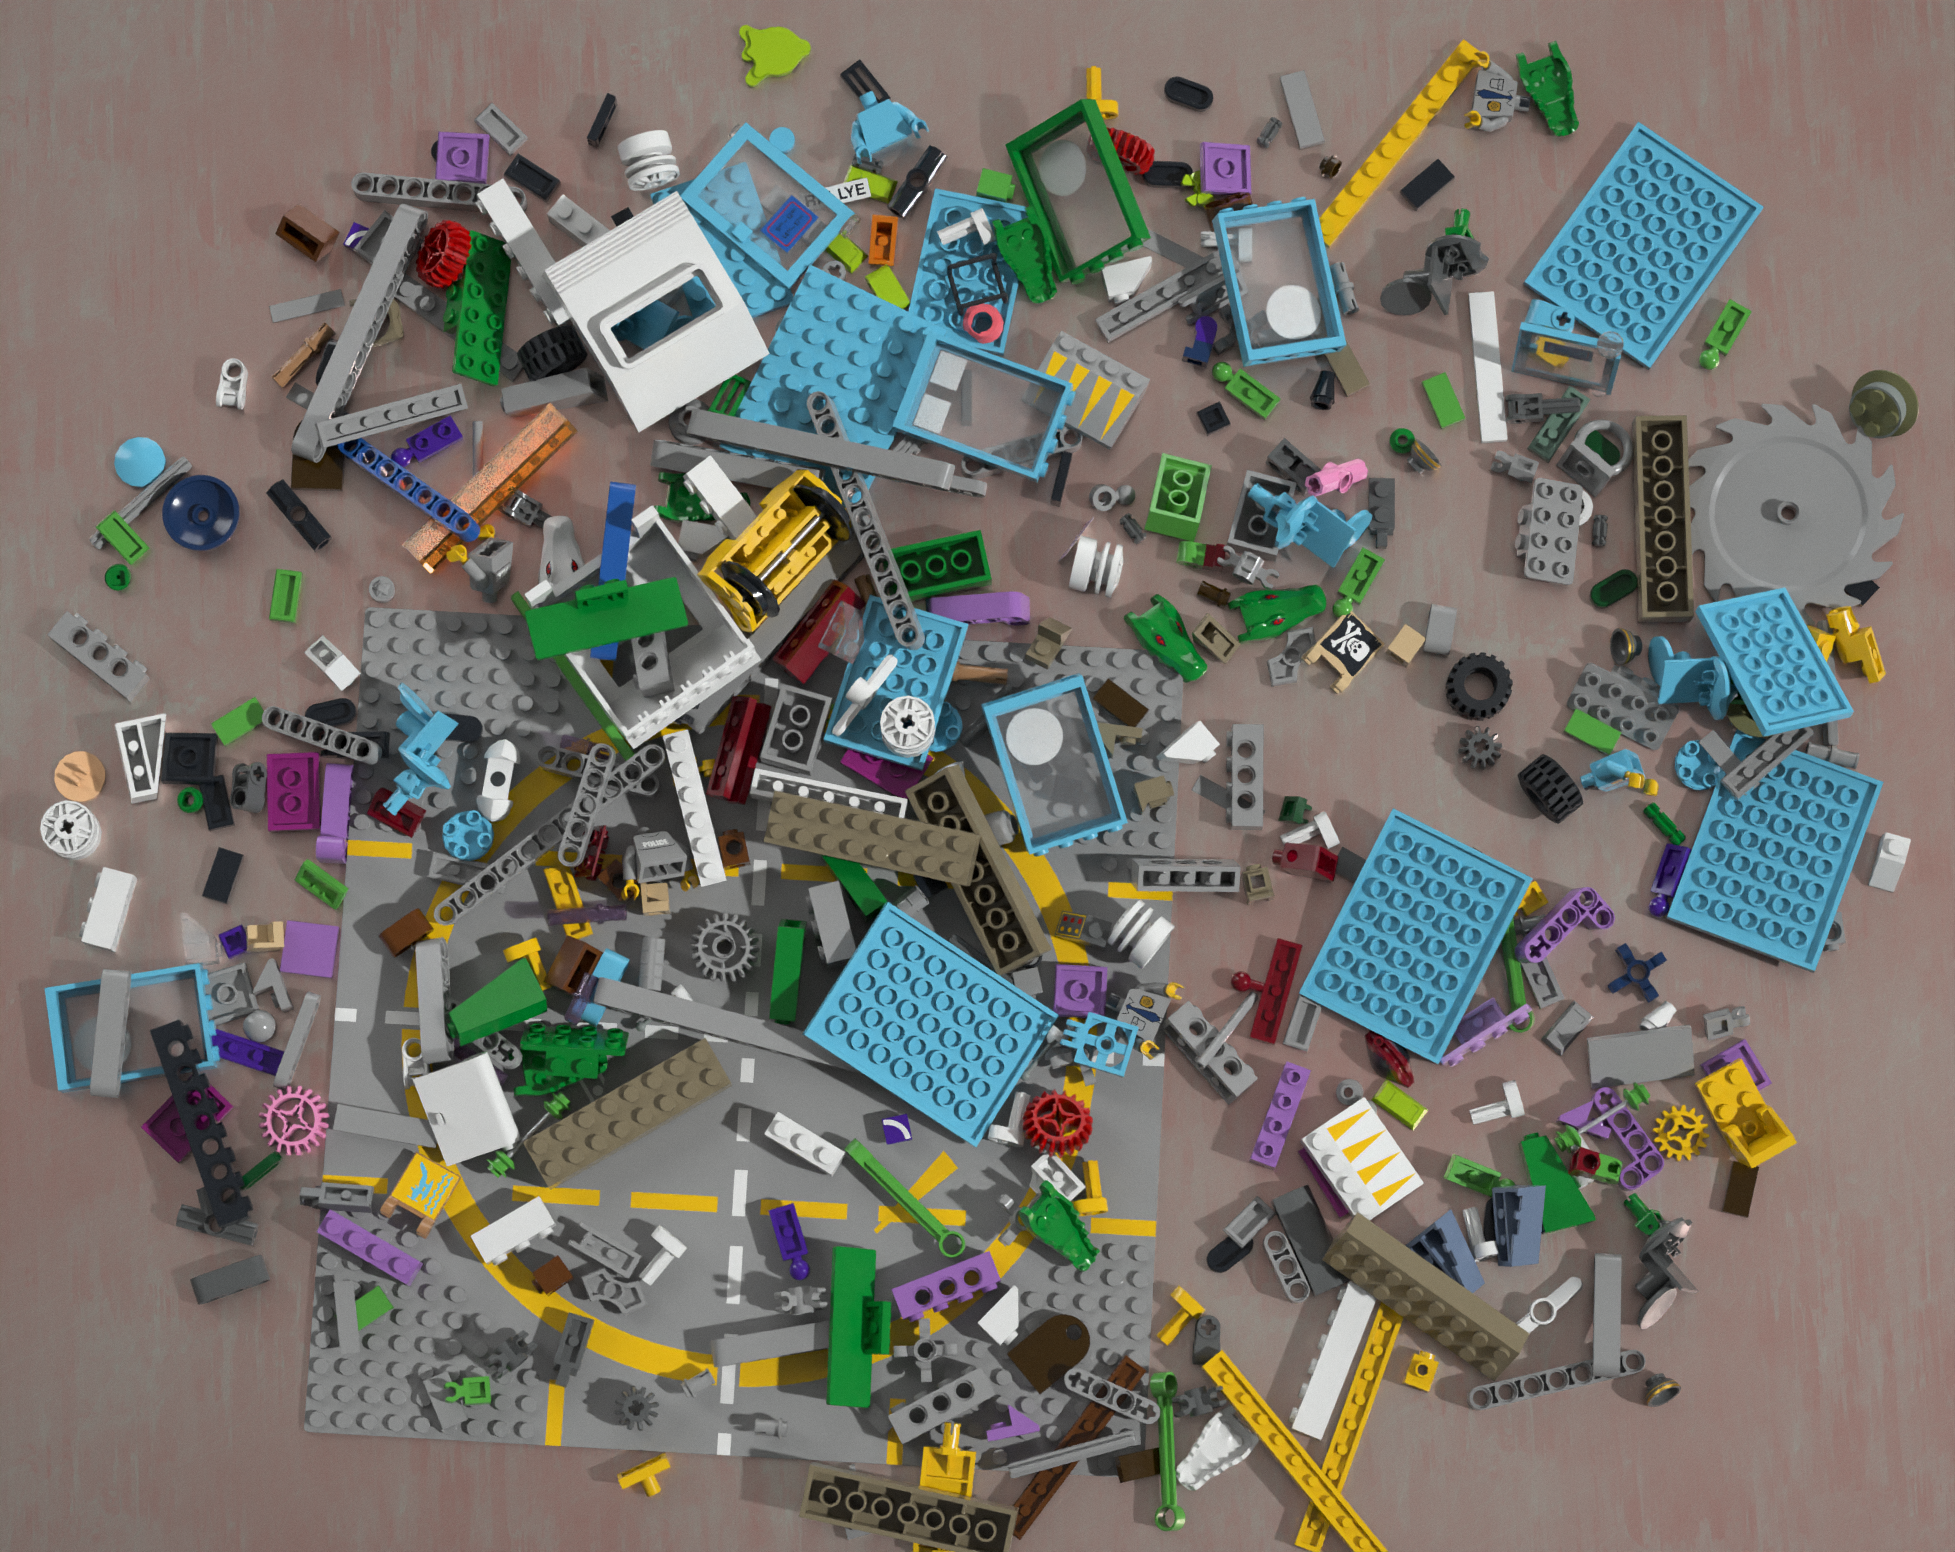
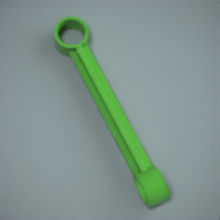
M1512 919L1501 941L1511 1010L1508 1015L1526 1004L1521 965L1515 957L1517 939L1514 919ZM1532 1011L1528 1013L1530 1023L1526 1028L1518 1029L1513 1023L1509 1025V1028L1518 1033L1528 1031L1534 1025V1013Z
M856 1138L844 1148L845 1152L939 1242V1250L944 1256L955 1258L962 1254L965 1248L963 1236L958 1232L949 1231ZM954 1235L961 1240V1249L956 1254H948L943 1249V1240L947 1236Z
M1172 1372L1154 1373L1150 1380L1152 1395L1157 1399V1405L1160 1408L1158 1434L1162 1505L1156 1510L1155 1523L1163 1531H1178L1185 1523L1184 1510L1177 1505L1172 1398L1177 1393L1178 1384ZM1169 1509L1174 1512L1175 1516L1171 1527L1167 1525L1165 1519Z

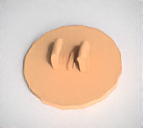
M75 751L59 761L55 769L54 781L58 791L65 798L76 802H86L95 798L102 791L106 782V771L103 763L95 755L86 751Z

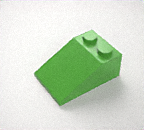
M1162 453L1144 530L1194 542L1200 524L1212 465Z

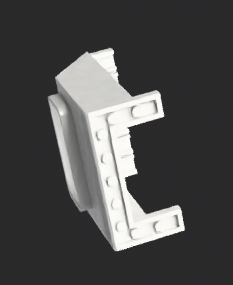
M677 191L545 269L543 272V279L552 288L626 410L628 419L632 425H635L638 432H641L770 354L742 297ZM698 276L715 303V307L633 357L628 358L612 333L611 327Z
M653 505L631 520L634 531L630 534L625 580L627 586L632 587L676 577L683 603H685L703 628L702 631L669 653L675 691L644 697L640 689L636 690L633 679L622 687H618L601 664L600 659L590 658L591 648L564 654L605 714L633 749L761 661L749 638L746 639L712 590L697 576L699 572L663 524L659 513ZM602 553L554 587H551L545 579L524 595L530 608L536 609L575 600V591H578L580 587L585 585L598 586ZM627 640L618 642V646H620ZM655 664L647 668V670L652 669Z

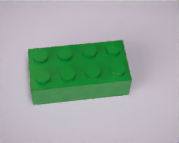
M981 530L891 549L911 602L992 585ZM888 561L882 562L884 571L888 568ZM896 584L888 589L889 596H892L897 592Z

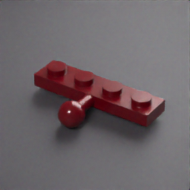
M1277 938L1265 983L1251 979L1249 974L1244 971H1238L1231 977V986L1234 990L1244 992L1250 989L1262 993L1250 1033V1039L1275 1045L1303 945Z

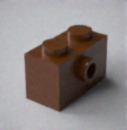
M298 204L283 215L275 234L314 262H317L332 251L340 232Z
M567 935L544 982L563 993L580 999L603 952L584 941Z

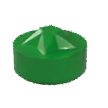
M113 564L105 573V582L113 590H123L131 581V572L123 564Z

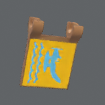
M416 1151L390 1196L382 1205L380 1214L390 1219L396 1206L402 1207L423 1219L416 1230V1234L426 1239L459 1183L461 1176Z

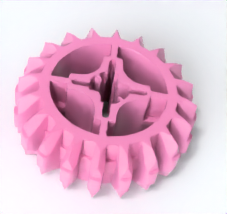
M287 1086L286 1095H284L281 1089H277L278 1099L273 1095L268 1096L269 1100L273 1102L271 1106L267 1103L262 1104V1107L268 1110V1113H259L260 1118L266 1119V1122L259 1124V1128L268 1129L261 1134L264 1139L272 1137L267 1143L268 1146L272 1147L278 1143L276 1152L280 1153L286 1147L285 1154L290 1156L293 1148H295L296 1155L301 1156V1147H304L306 1152L310 1153L311 1147L309 1144L312 1142L318 1147L320 1143L315 1138L317 1136L321 1138L326 1137V1134L321 1132L320 1129L329 1128V1124L322 1122V1119H327L330 1116L328 1113L320 1112L327 1107L325 1103L316 1105L321 1099L318 1094L310 1099L313 1092L311 1089H307L304 1095H302V1086H297L296 1093H293L292 1086ZM300 1100L299 1104H296L291 1111L279 1109L281 1105L288 1101ZM307 1104L311 1106L314 1112V1126L307 1123L304 1119ZM297 1114H299V1117L297 1119H299L300 1122L305 1125V1127L299 1124H293L292 1127H289L291 1123L283 1115H286L288 1117H295ZM274 1116L279 1117L284 1122L281 1138L274 1129ZM298 1130L309 1133L302 1140L288 1141Z

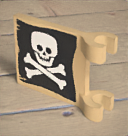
M1351 611L1349 614L1339 617L1301 659L1307 665H1310L1322 656L1340 674V677L1330 686L1338 694L1339 692L1342 693L1349 686L1353 678L1383 647L1384 643Z

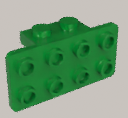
M532 1023L525 1026L520 1048L523 1050L546 1051V1076L597 1079L599 1055H625L629 1033L620 1028L597 1030V1028L592 1026H585L581 1029L571 1028L569 1025L550 1027L542 1023Z

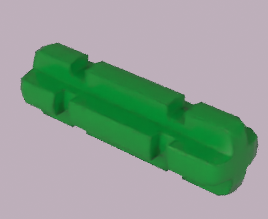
M1650 803L1643 812L1649 819H1653L1652 822L1666 837L1669 836V841L1674 845H1680L1685 841L1686 836L1676 829L1677 826L1664 812L1661 813L1659 811L1660 808L1656 803Z

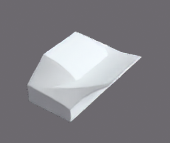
M1047 1151L1031 1166L1032 1179L1029 1186L1036 1194L1041 1193L1039 1186L1043 1181L1048 1180L1060 1194L1071 1202L1086 1186L1055 1153L1049 1157V1151Z

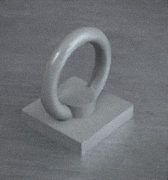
M1603 419L1593 420L1580 428L1575 440L1570 444L1556 465L1592 496L1596 497L1612 476L1628 468L1634 455L1633 442L1626 430L1617 423ZM1607 430L1614 433L1620 439L1624 452L1622 459L1617 464L1610 466L1596 452L1585 445L1586 437L1591 432Z

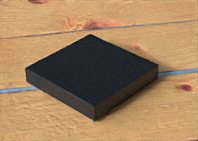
M165 733L161 782L163 784L214 785L218 743L217 733Z

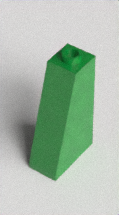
M818 854L836 881H839L841 888L867 923L875 918L887 900L860 863Z
M781 918L778 925L769 1019H775L777 1024H790V1021H795L797 1017L807 921Z
M527 959L519 960L449 1012L450 1023L447 1024V1028L452 1039L457 1038L460 1046L547 1012L546 997Z
M1538 1132L1523 1136L1524 1141H1521L1518 1145L1529 1185H1546L1542 1235L1594 1222L1596 1220L1594 1213L1571 1175L1568 1174V1170L1546 1135L1539 1137Z

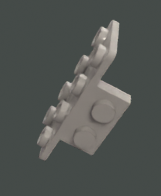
M1545 478L1534 480L1532 502L1523 506L1518 514L1520 529L1515 540L1517 557L1525 558L1524 576L1526 578L1562 585L1573 583L1583 495L1582 486Z
M1587 663L1567 701L1569 708L1573 710L1577 708L1652 750L1660 748L1679 712L1678 706L1673 703L1658 704L1660 687L1656 686L1657 684L1653 680L1646 677L1642 679L1634 675L1631 669L1614 665L1611 672L1593 663Z

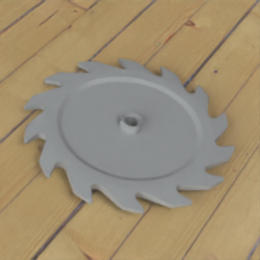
M1762 403L1761 407L1772 419L1771 424L1763 425L1738 418L1716 425V429L1730 434L1732 441L1723 445L1699 449L1688 459L1689 467H1702L1705 470V474L1689 486L1690 509H1693L1695 512L1691 522L1692 555L1697 550L1702 551L1705 555L1704 587L1715 602H1718L1720 589L1724 584L1731 586L1736 598L1786 588L1805 624L1814 625L1815 622L1804 609L1806 604H1814L1831 609L1859 605L1861 600L1847 595L1844 592V588L1848 585L1879 579L1893 565L1892 561L1875 562L1872 559V554L1898 535L1905 514L1901 513L1890 520L1883 519L1882 511L1896 486L1893 465H1890L1880 478H1875L1872 475V441L1864 433L1861 426L1857 428L1855 442L1847 444L1833 415L1816 404L1812 405L1816 423L1808 425L1783 405ZM1787 508L1791 509L1795 513V517L1791 520H1786L1782 517L1781 511Z

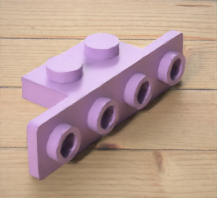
M1492 997L1462 1017L1455 1031V1035L1462 1045L1442 1057L1440 1060L1441 1064L1452 1067L1460 1063L1464 1059V1054L1470 1050L1472 1053L1480 1050L1486 1045L1484 1041L1493 1036L1496 1039L1508 1031L1506 1027L1515 1022L1518 1025L1530 1017L1528 1013L1532 1011L1530 1005L1525 1004L1506 1016L1496 999Z

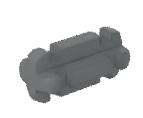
M1275 117L1270 118V123L1267 122L1260 133V137L1257 138V143L1264 148L1269 147V142L1271 143L1277 135L1278 128L1282 127V122Z
M855 154L852 166L855 167L857 165L859 169L871 173L875 171V174H880L883 168V161L880 160L878 162L876 161L877 159L872 158L870 162L868 157H862V164L859 165Z
M1128 513L1119 522L1124 525L1123 528L1130 538L1135 539L1134 543L1139 544L1146 538V533H1142L1143 529L1135 519L1131 518L1132 515Z
M1595 515L1593 519L1595 522L1593 524L1592 538L1594 540L1592 544L1594 546H1605L1608 526L1606 521L1608 517L1606 515Z

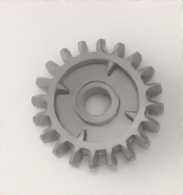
M724 913L723 921H719L718 915L714 914L715 923L711 924L709 919L705 918L704 923L707 926L705 929L697 925L696 929L701 935L692 934L691 938L697 941L698 944L689 945L691 950H697L690 957L691 960L700 959L694 966L696 969L705 967L702 970V976L705 977L709 972H712L711 981L714 982L717 975H721V983H725L726 975H730L731 981L735 982V973L738 972L740 977L744 978L745 973L742 970L744 967L749 971L753 970L748 961H758V958L751 955V953L760 951L758 946H752L759 939L758 936L749 937L755 930L753 927L744 929L747 926V920L744 919L740 924H737L738 915H734L731 922L728 921V913ZM729 942L732 945L731 951L728 954H720L717 951L720 943Z

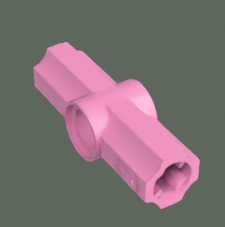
M1358 458L1340 465L1328 462L1320 472L1306 477L1305 486L1308 489V494L1315 497L1333 490L1345 493L1353 483L1367 477L1368 469L1365 466V462Z

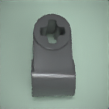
M254 762L251 765L244 763L235 765L232 771L231 806L234 809L252 813L260 812L265 803L266 767L260 762Z
M1202 1316L1196 1321L1192 1350L1193 1365H1204L1220 1352L1221 1327L1220 1322L1214 1316ZM1207 1319L1215 1327L1214 1330L1209 1331V1335L1206 1334L1204 1329H1201V1324H1206Z

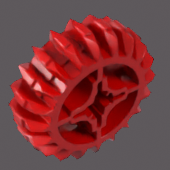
M1107 127L1124 172L1133 174L1148 172L1154 161L1155 150L1152 145L1147 143L1146 140L1140 139L1139 136ZM1090 135L1087 152L1096 161L1102 163Z
M450 220L437 222L434 228H430L429 234L425 235V240L421 243L420 251L417 252L419 256L415 263L417 264L416 272H418V278L426 282L427 285L437 288H445L450 286L453 280L456 281L458 274L462 273L464 265H467L466 260L470 256L468 252L472 245L470 244L471 236H469V231L461 226V224Z
M1055 1089L1051 1095L1044 1091L1041 1098L1035 1096L1033 1102H1029L1026 1107L1022 1124L1023 1131H1026V1139L1031 1140V1147L1039 1146V1153L1044 1152V1150L1049 1151V1157L1053 1153H1058V1156L1061 1158L1064 1152L1069 1156L1074 1153V1150L1080 1152L1083 1144L1086 1145L1093 1129V1119L1089 1116V1108H1084V1100L1076 1101L1075 1094L1068 1097L1066 1090L1059 1095ZM1047 1111H1052L1050 1114L1043 1115V1117H1039ZM1072 1130H1076L1073 1134L1063 1137L1064 1134L1072 1133Z

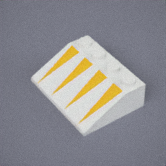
M1365 1097L1300 1140L1352 1218L1358 1212L1368 1220H1371L1424 1184Z

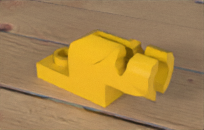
M1851 606L1839 607L1829 611L1826 617L1829 627L1837 629L1832 635L1836 636L1835 644L1843 663L1862 660V672L1864 676H1867L1869 684L1879 682L1886 672L1872 627L1858 629L1860 625L1853 614Z

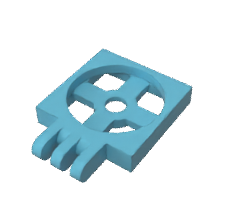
M1092 1012L1088 1013L1085 1024L1067 1019L1066 1025L1074 1027L1075 1032L1064 1029L1063 1035L1072 1037V1042L1061 1039L1060 1045L1077 1050L1073 1063L1123 1078L1139 1027ZM1099 1023H1107L1104 1034L1095 1036L1088 1033L1089 1029ZM1117 1026L1125 1032L1129 1042L1128 1045L1116 1042L1114 1035ZM1103 1040L1111 1042L1109 1049L1105 1050L1101 1047ZM1084 1044L1097 1048L1096 1062H1092L1087 1058L1083 1048ZM1114 1052L1124 1055L1123 1061L1113 1067L1105 1066L1109 1054Z

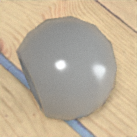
M256 1010L243 1022V1030L251 1041L264 1042L274 1034L276 1023L272 1015L267 1011Z

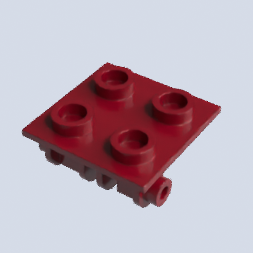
M606 825L594 826L584 859L578 866H574L576 878L586 877L587 880L596 881L597 876L600 874L602 864L597 862H603L604 859L599 858V854L605 855L606 853L600 849H607L610 838L607 836Z

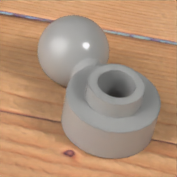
M1098 484L1090 491L1089 501L1096 509L1107 511L1115 505L1116 501L1122 505L1131 504L1135 500L1136 494L1135 490L1129 485H1122L1114 491L1108 485ZM1104 493V497L1098 500L1099 494Z
M1354 1079L1343 1080L1336 1089L1338 1100L1345 1105H1353L1362 1099L1364 1093L1362 1085ZM1347 1087H1350L1353 1090V1095L1351 1097H1347L1345 1095V1089ZM1367 1100L1377 1114L1376 1105L1372 1101Z

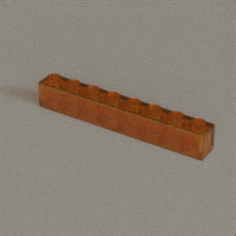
M549 403L448 500L467 512L480 527L578 431L563 414ZM450 510L446 511L442 517L447 516ZM429 518L425 524L409 537L403 546L431 574L447 558L446 553L451 551V547L461 545L464 541ZM469 523L465 524L462 527L461 531L465 530L469 526Z

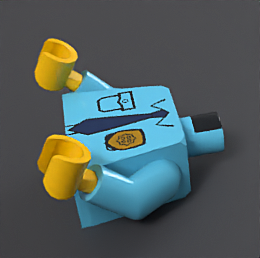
M1628 749L1621 750L1591 763L1590 768L1592 772L1580 777L1583 788L1586 791L1595 787L1607 792L1625 785L1635 788H1643L1644 786V794L1657 796L1659 789L1658 783L1655 780L1645 779L1646 777L1638 754Z

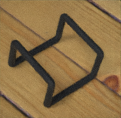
M995 253L950 264L947 267L949 283L960 316L964 314V308L1001 298L1004 304L1008 302V294L1005 293ZM991 259L1000 294L961 304L952 269Z

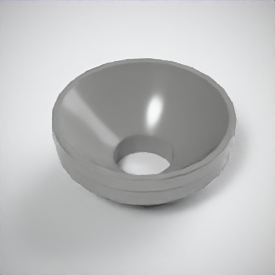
M694 399L670 414L669 429L674 438L680 443L698 445L706 441L687 435L688 425L683 421L684 416L692 412L693 409L708 411L709 406L704 402Z

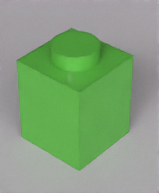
M983 168L976 197L1007 203V199L1013 198L1016 187L1015 184H1012V175Z

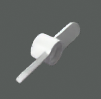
M893 655L886 656L868 681L860 677L851 686L845 697L852 704L832 730L834 735L840 736L858 712L871 702L880 686L896 667V657Z
M1572 1277L1547 1298H1540L1532 1302L1528 1308V1313L1516 1324L1530 1333L1537 1326L1552 1322L1556 1316V1311L1582 1290L1583 1283L1581 1279ZM1539 1302L1546 1303L1551 1308V1316L1547 1321H1539L1533 1315V1308Z

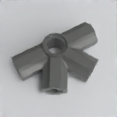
M205 1187L196 1190L201 1209L184 1204L181 1205L177 1216V1227L253 1246L258 1232L259 1224L245 1220L223 1228L219 1232L212 1231L211 1223L216 1218ZM235 1192L224 1203H232L236 1197Z

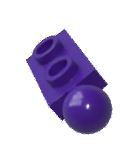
M450 415L406 439L409 448H396L391 454V459L403 468L409 465L412 457H415L417 462L421 463L463 440V436Z
M1666 844L1650 890L1657 895L1649 903V911L1655 917H1663L1669 911L1667 899L1668 897L1674 898L1692 851L1688 847Z
M794 1203L769 1210L783 1261L790 1259L792 1261L789 1268L790 1275L795 1280L806 1279L810 1274V1266L806 1261L802 1260L801 1256L809 1253Z

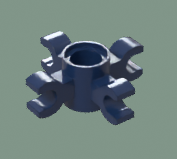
M1626 943L1618 947L1615 951L1626 968L1624 975L1607 985L1611 993L1614 994L1630 984L1640 988L1648 1003L1656 999L1659 994L1648 978L1651 970L1667 961L1664 954L1660 952L1647 961L1636 960ZM1636 966L1642 969V979L1632 977V967Z

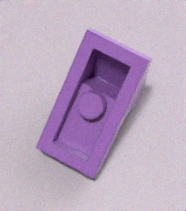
M1594 1100L1560 1115L1556 1123L1564 1126L1569 1125L1577 1130L1596 1119L1587 1120ZM1601 1121L1584 1133L1606 1141L1609 1138L1611 1129L1606 1127V1122Z
M1008 1405L1012 1426H1006V1422L990 1425L991 1430L986 1431L988 1442L1039 1432L1040 1428L1038 1424Z

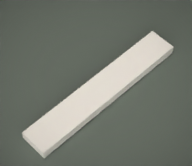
M1494 291L1468 293L1481 443L1507 442Z

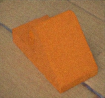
M872 215L868 264L894 266L898 217Z

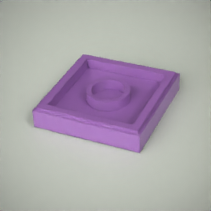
M438 132L435 179L487 184L489 134Z
M1202 142L1200 144L1201 193L1234 195L1249 192L1251 195L1250 145Z
M287 920L280 972L332 979L339 927Z
M1056 964L1053 1011L1059 1015L1058 1017L1087 1019L1089 1012L1105 1016L1108 967Z
M1746 1039L1700 1065L1704 1074L1708 1076L1740 1058L1743 1060L1758 1091L1772 1084Z

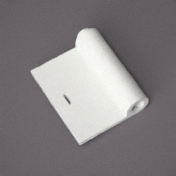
M487 1051L477 1053L460 1063L413 1079L447 1166L500 1148L507 1151L517 1147V1141L521 1139V1136Z

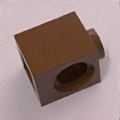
M738 829L722 832L723 836H719L718 840L725 870L751 865L744 832H738ZM732 842L741 845L740 852L735 855L729 854L726 851L727 846Z
M615 859L597 877L621 902L623 900L621 892L624 887H614L613 881L616 877L623 876V865ZM634 880V884L638 886L639 883L637 880ZM627 890L626 900H629L634 896L631 890Z
M557 1255L532 1273L535 1279L531 1282L540 1294L545 1292L547 1296H550L573 1280L574 1277L560 1256Z

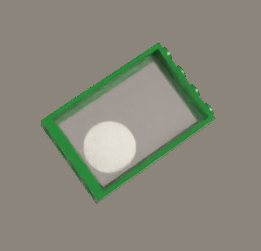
M1080 99L1005 144L1029 206H1033L1049 238V254L1060 282H1071L1072 285L1078 284L1086 279L1085 276L1087 274L1102 271L1105 268V264L1123 259L1124 253L1142 248L1144 246L1143 242L1151 238L1095 99Z

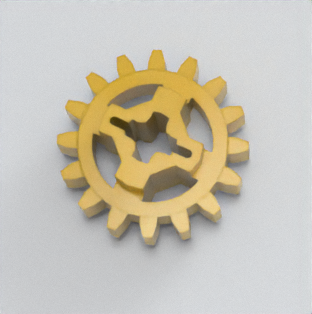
M1682 1105L1679 1111H1677L1675 1106H1671L1670 1114L1665 1110L1661 1112L1663 1120L1660 1118L1655 1119L1654 1122L1659 1127L1653 1128L1652 1132L1658 1134V1137L1652 1141L1653 1143L1661 1144L1658 1148L1659 1152L1667 1151L1665 1158L1669 1159L1672 1155H1675L1676 1162H1679L1682 1156H1684L1685 1160L1689 1161L1691 1160L1690 1153L1697 1157L1700 1155L1698 1147L1706 1148L1707 1145L1702 1140L1710 1136L1703 1131L1708 1127V1124H1701L1700 1121L1704 1116L1699 1115L1696 1117L1694 1115L1695 1108L1687 1112L1685 1105ZM1683 1117L1690 1119L1694 1124L1690 1125L1684 1122ZM1670 1119L1671 1128L1668 1132L1664 1133V1127ZM1678 1127L1681 1131L1691 1130L1683 1136V1140L1680 1136L1670 1137L1678 1130ZM1697 1134V1140L1692 1147H1690L1691 1137ZM1672 1142L1676 1144L1679 1150L1673 1149L1667 1143Z

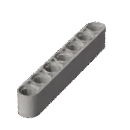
M365 172L356 174L351 182L354 194L361 201L398 205L404 203L410 206L480 212L475 204L478 201L476 196L491 186L490 184ZM367 182L370 184L368 190H358V186L361 183ZM387 185H394L396 187L394 192L390 194L384 193L383 189ZM508 186L514 197L522 199L519 205L525 212L528 205L523 190ZM413 187L421 189L417 196L408 195L409 190ZM437 190L446 191L443 198L437 199L433 197ZM463 192L471 194L470 199L467 201H461L458 198Z
M655 439L653 442L650 465L658 468L688 473L711 455L731 481L775 488L797 469L810 471L824 482L826 470L665 440Z
M1638 1350L1620 1352L1619 1377L1592 1376L1593 1359L1502 1380L1471 1389L1467 1395V1403L1473 1410L1481 1411L1628 1376L1642 1371L1646 1360L1644 1355ZM1628 1355L1637 1357L1639 1364L1636 1369H1630L1627 1366L1626 1358ZM1578 1367H1583L1587 1370L1588 1377L1585 1381H1579L1576 1378L1575 1371ZM1552 1373H1558L1562 1377V1385L1558 1388L1550 1384L1549 1378ZM1527 1379H1532L1537 1384V1390L1533 1394L1528 1393L1524 1389V1383ZM1502 1385L1509 1386L1512 1391V1395L1508 1400H1504L1499 1396L1498 1390ZM1476 1391H1481L1486 1395V1403L1483 1406L1476 1405L1473 1401V1395Z

